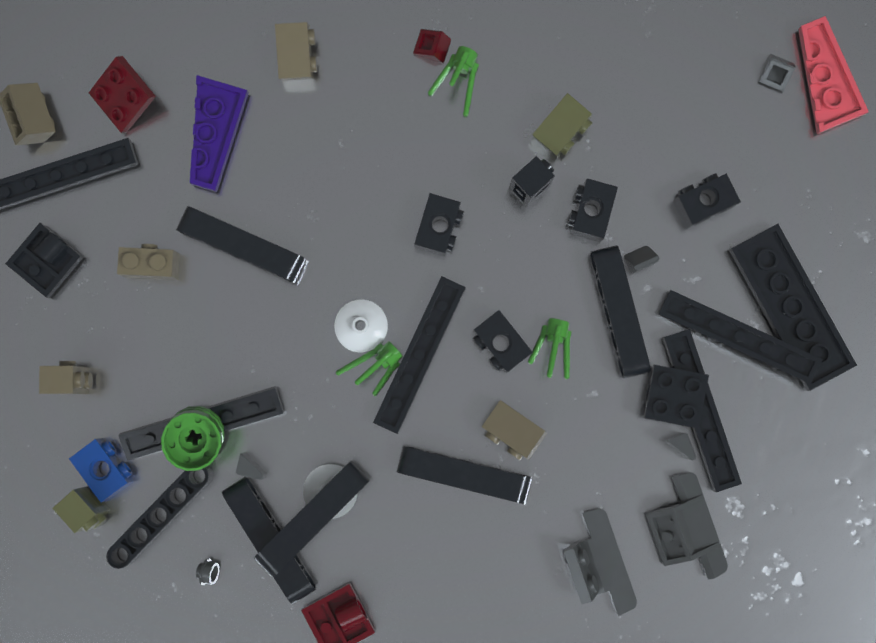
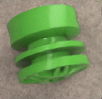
M188 406L178 411L165 426L161 437L162 451L166 459L176 468L185 471L203 469L209 466L218 456L225 438L224 425L220 417L211 409L203 406ZM192 430H195L196 434L201 433L198 441L194 437H189Z

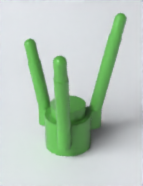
M459 46L456 54L451 55L448 64L428 91V95H433L452 67L455 71L449 82L450 86H454L460 73L467 74L470 71L463 115L467 117L471 104L475 74L479 66L475 62L478 54L468 47Z
M549 318L548 325L542 326L540 337L528 363L533 364L546 336H548L547 341L553 343L547 377H552L558 345L563 344L564 340V378L569 379L570 337L572 333L568 330L570 323L554 318Z
M390 341L385 345L380 343L373 350L337 370L336 375H341L376 355L374 358L377 361L355 381V384L359 385L380 366L384 369L389 366L372 393L373 396H377L393 371L400 366L398 360L403 356Z

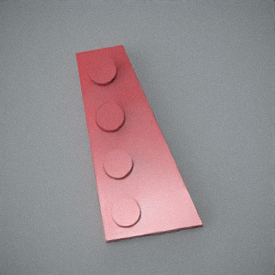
M826 16L802 25L798 31L816 133L820 134L861 117L869 111Z

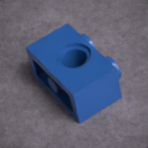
M103 438L94 439L69 458L100 503L109 501L134 482L131 477L133 473L125 462L119 461L115 455L117 451L113 444ZM102 461H105L109 466V472L106 476L102 475L99 471V465Z

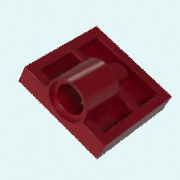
M123 56L114 58L88 92L121 133L129 131L156 97Z
M351 583L301 609L318 643H357L376 632Z

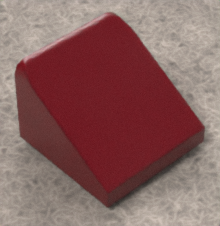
M421 29L413 54L444 63L451 39L443 31Z

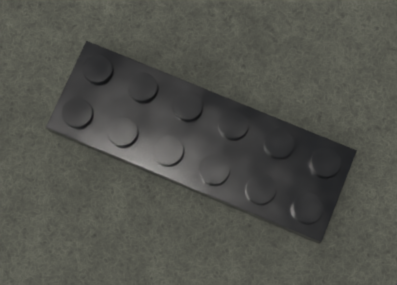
M779 224L729 249L777 338L823 359L811 384L801 380L806 391H811L857 366Z

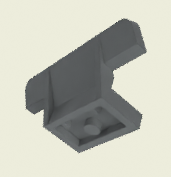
M692 472L674 476L672 478L681 502L675 506L651 511L646 514L663 565L668 566L688 562L700 557L708 580L714 579L727 571L728 564L698 478Z
M603 509L585 511L583 516L591 537L570 544L563 552L581 604L592 602L598 594L610 591L617 614L620 616L633 610L637 605V599L607 513Z

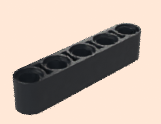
M190 206L186 207L176 231L292 283H296L306 261V258Z
M614 245L590 251L591 262L620 373L623 379L649 373L651 371L650 362L619 247Z
M408 446L402 447L397 473L521 504H526L532 477Z
M350 461L253 559L273 578L370 480Z
M209 465L202 469L205 473V479L202 483L195 481L193 477L194 471H184L109 548L106 555L109 565L120 569L135 562L211 483L214 476L211 466ZM177 488L184 490L186 494L184 502H178L175 499L174 493ZM158 508H162L166 512V520L164 522H160L155 516ZM138 528L146 531L147 539L145 542L137 538L136 532ZM119 548L126 550L128 555L126 561H121L118 558L117 551Z
M243 477L222 491L228 506L257 552H259L281 531L277 522L247 477ZM297 555L274 576L275 581L291 604H295L316 590L311 576Z

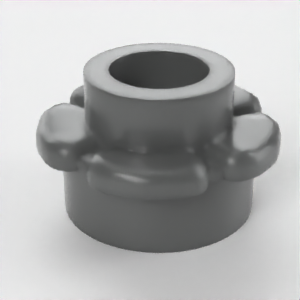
M208 558L204 563L198 565L196 578L199 579L201 585H213L217 581L219 576L218 563L211 562V559Z

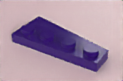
M197 75L190 184L217 192L249 92L239 87Z

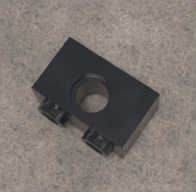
M536 156L512 177L509 189L528 207L550 187L555 177L552 173L554 169L545 159L540 160Z
M715 173L703 179V185L694 188L692 184L678 191L680 196L673 200L687 229L741 203L727 173L720 177ZM701 193L710 196V205H705L701 202Z
M588 178L583 185H578L574 200L579 201L576 211L571 210L567 224L572 226L570 234L601 242L606 234L618 187ZM585 205H595L598 209V214L595 216L588 215L584 209Z
M430 193L414 243L415 248L444 257L447 250L452 252L457 237L452 235L454 226H460L464 211L460 210L461 202ZM437 220H444L448 228L444 232H437L432 227L433 223Z
M500 310L473 330L476 336L472 339L482 351L486 348L493 356L489 360L498 372L502 369L505 373L509 372L533 353ZM503 336L508 342L506 350L498 351L494 348L493 340L495 337Z

